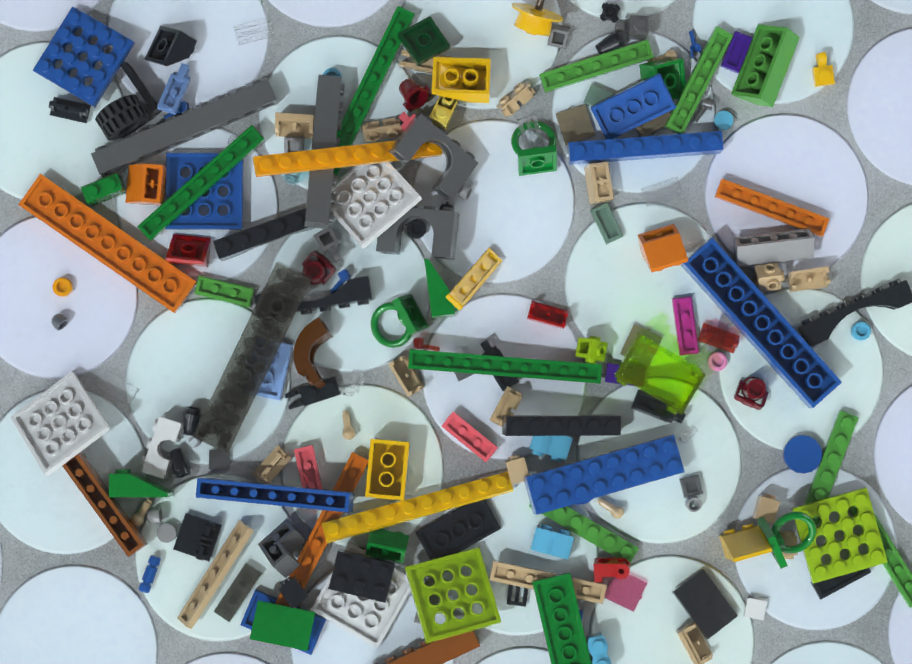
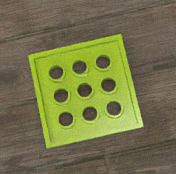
M866 487L791 508L792 512H803L811 518L817 516L820 519V524L816 527L814 541L803 550L813 584L888 562ZM851 506L857 508V514L853 517L848 515V509ZM833 511L839 514V518L835 522H831L829 519V515ZM794 519L801 543L808 535V526L804 521ZM854 526H862L863 530L860 535L853 533ZM837 530L844 532L842 540L838 541L835 539L834 534ZM819 535L825 537V543L822 546L816 544V538ZM862 543H866L868 546V550L864 554H860L858 551V547ZM842 549L849 550V556L846 559L840 558V551ZM824 554H829L831 557L828 564H822L821 557Z
M480 548L405 567L426 644L501 623ZM461 568H470L471 575L463 576ZM443 572H450L453 579L445 581L442 577ZM427 576L432 577L434 585L426 586L424 578ZM468 585L475 586L477 590L475 595L467 593L466 587ZM455 590L458 593V599H449L448 591ZM431 595L439 597L440 602L438 605H432L429 602ZM473 604H479L482 607L480 614H475L472 611ZM461 609L464 613L463 618H455L453 611ZM436 614H442L445 617L443 624L435 622L434 617Z

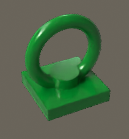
M529 121L518 126L513 132L511 145L518 157L519 176L557 171V138L549 125L540 121ZM528 129H540L549 137V145L545 147L521 149L519 146L520 135Z
M412 294L398 297L392 302L380 305L374 311L370 324L375 339L380 344L390 348L404 345L409 341L412 334L429 328ZM387 310H396L399 321L406 327L404 335L397 340H389L379 331V318Z
M796 511L782 515L775 521L772 528L769 527L764 516L756 519L772 547L773 552L771 553L780 569L788 566L783 553L793 554L805 550L811 545L816 536L814 520L803 512ZM794 519L804 521L808 526V535L805 540L794 546L785 545L779 532L782 525Z

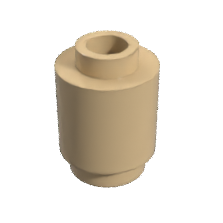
M780 531L785 545H797L795 531ZM783 553L785 559H794V556L798 555V553Z

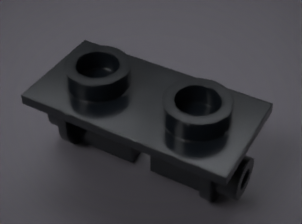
M54 97L53 101L49 102L50 116L87 124L91 105Z

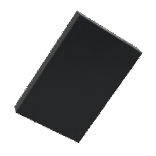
M704 569L699 570L672 591L706 639L711 638L738 616Z

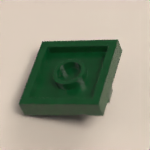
M431 16L398 33V38L417 66L450 49V44Z

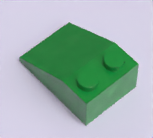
M424 259L432 319L455 316V312L458 309L446 298L450 290L429 259Z
M116 469L115 473L109 474V497L174 496L173 491L138 473H131V469Z

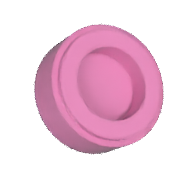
M721 352L710 354L707 360L709 368L714 371L723 370L727 365V357Z

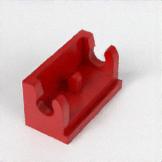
M532 301L527 320L564 329L569 312Z

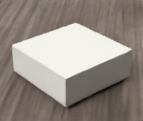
M747 597L743 616L764 620L767 601Z

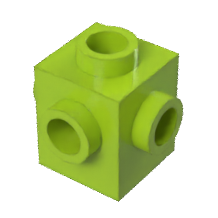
M589 336V338L579 337L575 356L584 358L586 363L596 364V361L604 362L608 343L600 341L601 337Z

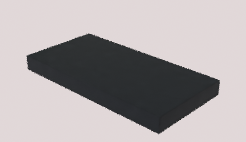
M484 499L463 505L415 533L430 560L459 553L500 530L501 527Z

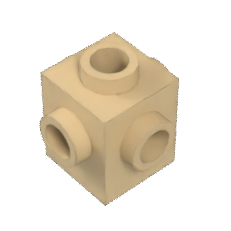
M778 263L755 265L754 281L756 287L761 292L781 289V281H784V272L779 269Z

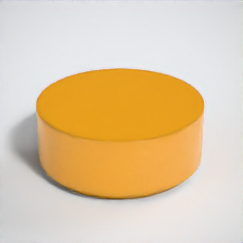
M58 278L53 283V291L58 296L66 297L72 293L73 284L67 278Z

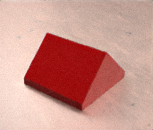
M173 234L167 251L166 261L171 264L208 267L211 238Z

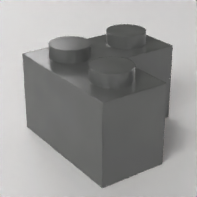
M285 519L258 545L272 567L286 578L300 566L293 553L307 540L295 525L288 519Z

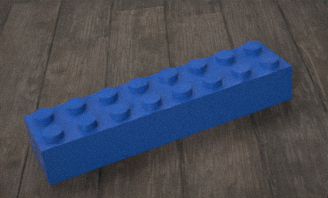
M668 435L525 476L524 482L533 514L538 515L684 473L685 471L675 436Z

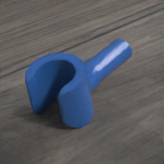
M689 31L691 39L690 56L694 58V52H699L701 55L702 51L701 46L696 42L694 31Z
M181 102L176 115L183 114L185 110L189 109V103ZM168 113L164 115V118L167 119L168 117L175 115Z
M347 269L337 274L340 280L330 290L332 294L351 278Z

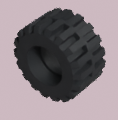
M127 95L105 106L98 113L95 120L107 140L112 141L124 138L135 132L147 121L149 114L137 95Z

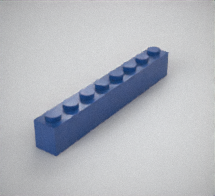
M722 131L569 142L567 146L569 165L720 154L724 150Z
M197 478L196 498L352 512L354 492Z

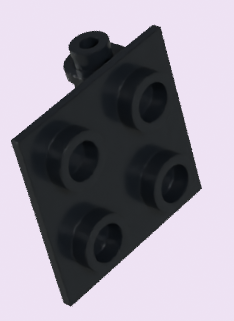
M185 513L173 550L194 556L198 560L210 562L222 525Z

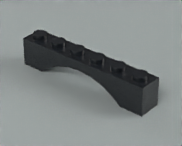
M306 208L213 241L219 260L225 261L272 241L315 229L304 227Z
M368 276L349 279L335 293L314 301L291 300L275 292L254 295L257 316L260 319L263 318V321L275 320L274 316L282 315V318L293 317V313L301 312V315L312 314V310L320 309V312L330 311L331 307L338 306L339 309L349 308L352 303L362 306L369 304V301L373 300Z
M900 279L888 283L890 286L888 288L878 287L871 291L872 295L865 297L862 294L853 298L855 302L849 305L847 302L837 305V310L830 312L828 309L819 313L820 317L815 320L810 317L801 321L802 325L797 327L801 337L812 347L828 340L838 323L858 309L885 307L895 310L912 303V291L907 280L901 282Z
M502 415V434L505 436L621 435V416Z

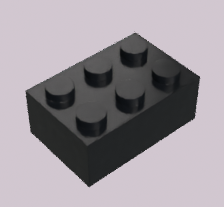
M339 549L328 589L386 603L396 563Z

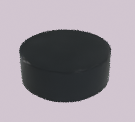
M418 219L411 221L407 226L409 236L414 239L422 238L426 233L425 223Z

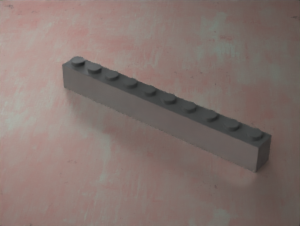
M258 79L253 82L252 86L247 88L246 86L239 87L233 94H223L214 102L206 101L195 110L193 108L185 110L181 116L168 117L165 119L166 122L162 124H152L143 132L135 131L126 139L119 138L114 140L110 146L106 147L103 145L96 148L95 152L91 153L99 175L102 177L108 176L129 167V165H134L278 104L268 79Z

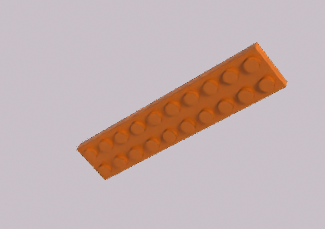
M39 174L18 204L173 313L177 312L197 283L42 174Z

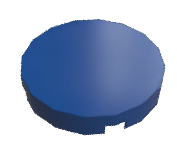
M795 436L783 448L784 463L796 473L805 474L812 472L821 462V447L810 436Z

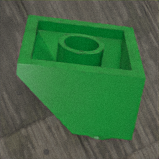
M683 58L657 60L639 65L641 81L660 73L672 99L679 98L686 84Z

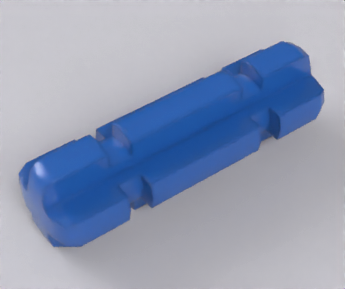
M155 555L149 557V565L146 566L144 571L143 583H140L139 591L143 593L150 592V583L154 581L158 570L156 567L159 566L161 561L160 557Z

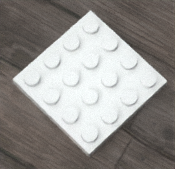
M389 162L354 166L336 181V186H332V193H335L334 205H330V211L333 212L336 219L358 244L365 249L421 201L422 198Z
M73 371L10 417L46 476L52 474L110 430L103 416Z
M351 542L348 543L345 551L362 555L366 554L365 550ZM394 568L387 601L383 603L328 589L332 576L331 573L311 610L378 648L411 591L407 575Z

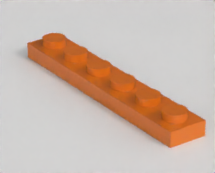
M725 179L720 180L714 196L720 200L795 228H810L812 234L823 237L829 222L827 217Z

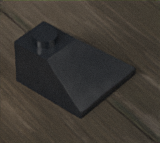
M160 26L144 60L166 67L190 57L195 50L197 40L180 30Z

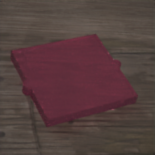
M630 574L622 580L612 577L611 581H608L609 585L604 598L634 612L639 600L642 599L641 595L647 583Z

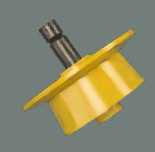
M537 0L535 6L525 3H512L511 5L512 8L519 11L514 26L532 35L550 36L552 23L562 22L563 17L555 12L544 9L545 0Z

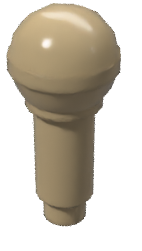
M668 50L664 55L653 58L648 62L676 59L677 54L673 50Z
M345 410L342 415L344 424L342 436L346 440H351L355 437V431L351 426L350 414L348 410Z
M598 498L597 503L610 511L614 518L619 519L624 515V509L621 506H614L605 499Z
M147 499L138 513L136 512L131 517V522L134 526H141L144 523V516L151 506V500Z

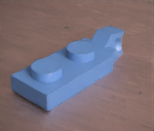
M181 63L178 73L174 72L170 75L157 106L159 110L174 115L177 114L190 83V77L188 76L190 71L189 65Z

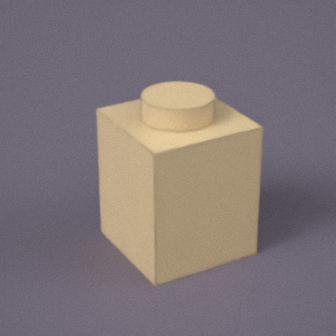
M519 454L508 457L509 461H506L505 464L511 484L523 482L524 477L529 476L525 458L520 457Z
M765 493L764 497L758 495L752 518L758 519L764 516L766 522L774 524L780 501H776V496Z

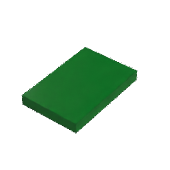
M258 600L250 640L308 651L316 612Z

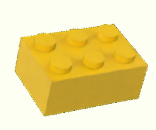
M382 439L370 440L365 497L405 500L410 442Z

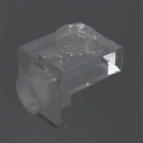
M353 369L351 388L339 387V391H343V395L354 396L355 393H359L360 386L364 385L365 374H361L362 370Z

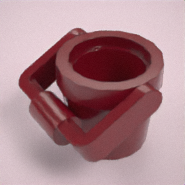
M411 78L405 79L399 86V92L405 101L403 106L409 113L422 107L432 95L431 90L426 84L423 87Z
M317 250L312 251L301 264L303 266L302 273L304 279L312 285L321 283L325 285L336 272V267L331 261ZM313 255L318 259L309 261ZM327 268L331 271L328 276H327Z
M753 376L746 378L744 381H739L734 399L750 408L761 410L765 405L769 392L766 391L763 380ZM762 398L761 404L755 402Z

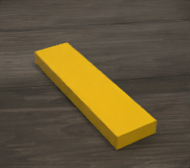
M488 248L448 293L446 298L458 310H461L503 260Z

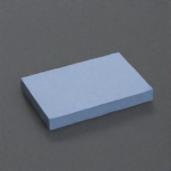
M255 336L243 393L281 401L293 344Z

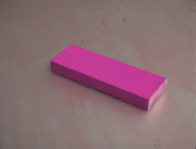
M692 297L672 299L679 356L698 354L699 349Z

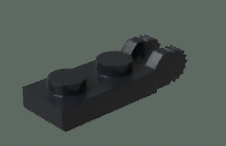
M336 377L325 379L326 385L320 389L315 385L311 386L309 384L300 387L299 390L284 394L285 398H292L298 394L302 398V401L288 405L289 410L341 395Z

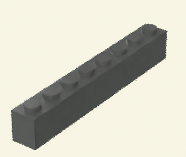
M318 76L311 150L339 147L340 138H336L337 131H341V120H338V113L342 114L343 102H340V95H344L345 84H341L342 77ZM334 168L309 171L304 227L328 229L329 223L333 222V212L330 211V205H334L335 193H332V186H336L337 175L333 174Z

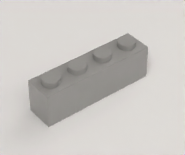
M810 228L734 237V259L737 266L747 267L754 264L814 258V236Z

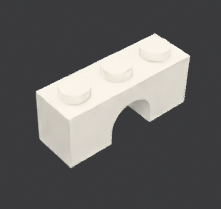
M159 416V419H156L153 424L152 430H154V434L147 442L146 448L149 450L147 456H143L140 467H143L141 471L143 473L166 479L172 462L171 459H167L162 455L161 445L166 440L179 442L183 423Z

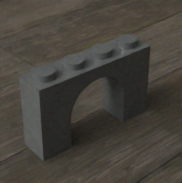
M419 114L413 118L388 152L404 164L411 160L423 143L430 142L438 145L446 156V168L432 189L445 200L453 199L476 168L478 162L473 154L468 151L465 152L461 148L459 142L454 139L451 140L446 135L445 130L436 127L427 115Z
M415 205L377 237L376 251L382 254L399 255L402 232L405 226L413 220L426 219L431 224L434 234L431 256L455 260L460 214L455 212L454 208L443 207V210H436V207L424 206V209H420Z

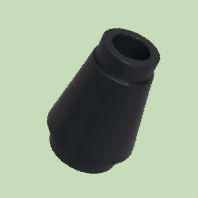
M617 31L615 33L611 32L595 47L599 55L620 49L625 44Z
M185 407V411H183V434L195 436L202 416L200 408Z
M178 448L170 451L172 471L176 478L190 475L191 466L182 449Z

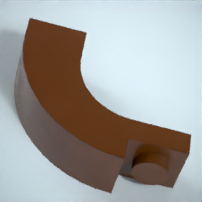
M318 317L300 332L294 346L293 357L298 374L303 377L306 376L311 386L315 385L320 389L326 384L315 366V353L324 342L333 336L325 322Z

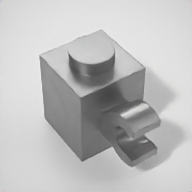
M630 15L628 22L616 21L615 32H627V39L646 40L649 35V16Z
M331 226L313 235L324 254L330 252L335 262L343 259L336 248L341 244Z

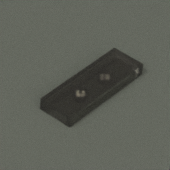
M245 563L214 612L230 622L262 573L248 563Z

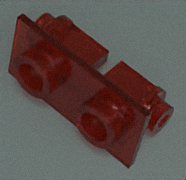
M703 323L697 341L734 353L735 348L739 344L738 339L740 335Z

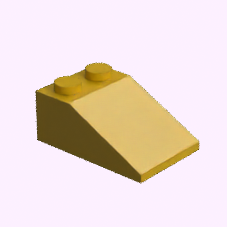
M433 57L431 93L470 103H489L491 59Z
M753 523L743 525L741 530L735 531L734 528L723 531L724 534L719 536L725 558L733 562L773 552L760 527L757 525L753 526Z

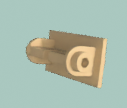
M520 82L513 88L514 91L511 94H507L499 100V104L496 107L503 110L502 113L505 117L512 116L520 109L517 101L519 100L522 105L526 104L534 97L535 91L530 87L531 84Z
M395 117L382 120L383 126H379V121L365 122V125H362L365 142L401 136L400 119Z
M507 386L490 421L502 427V415H513L514 413L510 411L517 409L523 394Z
M277 445L252 475L260 483L269 484L292 457Z

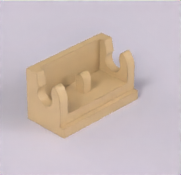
M275 113L276 137L304 136V138L312 139L314 115Z
M608 162L593 163L584 167L590 205L614 200Z
M829 266L787 273L789 292L828 287V284H830V279L827 276Z
M402 355L395 361L390 362L389 366L407 396L410 397L425 387L415 370L408 369L409 360L406 355Z
M694 622L676 630L693 664H704L713 659L709 647Z

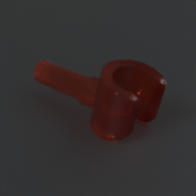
M415 338L413 340L414 348L440 350V347L424 344V338Z

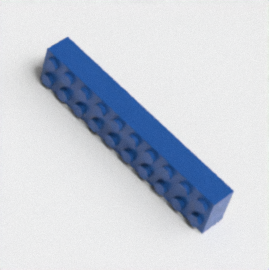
M713 238L689 257L688 262L681 264L683 269L808 408H814L842 383Z

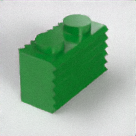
M117 173L81 187L86 203L91 206L98 205V203L101 204L105 200H112V198L119 197L123 193L126 194L123 180Z
M384 528L371 531L365 555L377 557L378 559L392 560L402 564L406 554L409 535H405L402 532L387 531Z

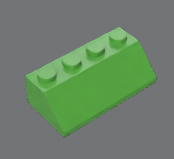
M758 24L731 95L756 105L773 107L800 37L787 27Z

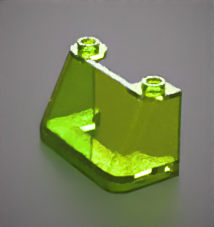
M640 333L635 334L614 374L618 383L624 386L632 384L664 402L667 405L666 409L675 415L677 412L681 415L684 413L706 376L700 367Z

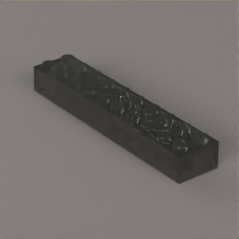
M280 261L276 262L193 435L194 438L228 454L313 277Z

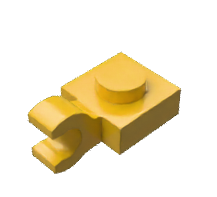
M820 52L815 55L817 67L812 68L814 86L834 85L833 66L826 64V52Z

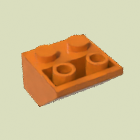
M157 164L129 165L125 203L161 206L165 200L166 167Z
M675 224L638 234L641 254L651 273L688 262L680 233Z

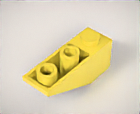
M439 96L429 116L432 123L446 131L459 100Z

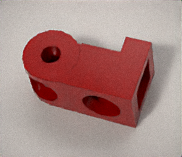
M595 558L593 563L594 582H602L603 577H616L621 580L627 578L630 572V562L625 558Z

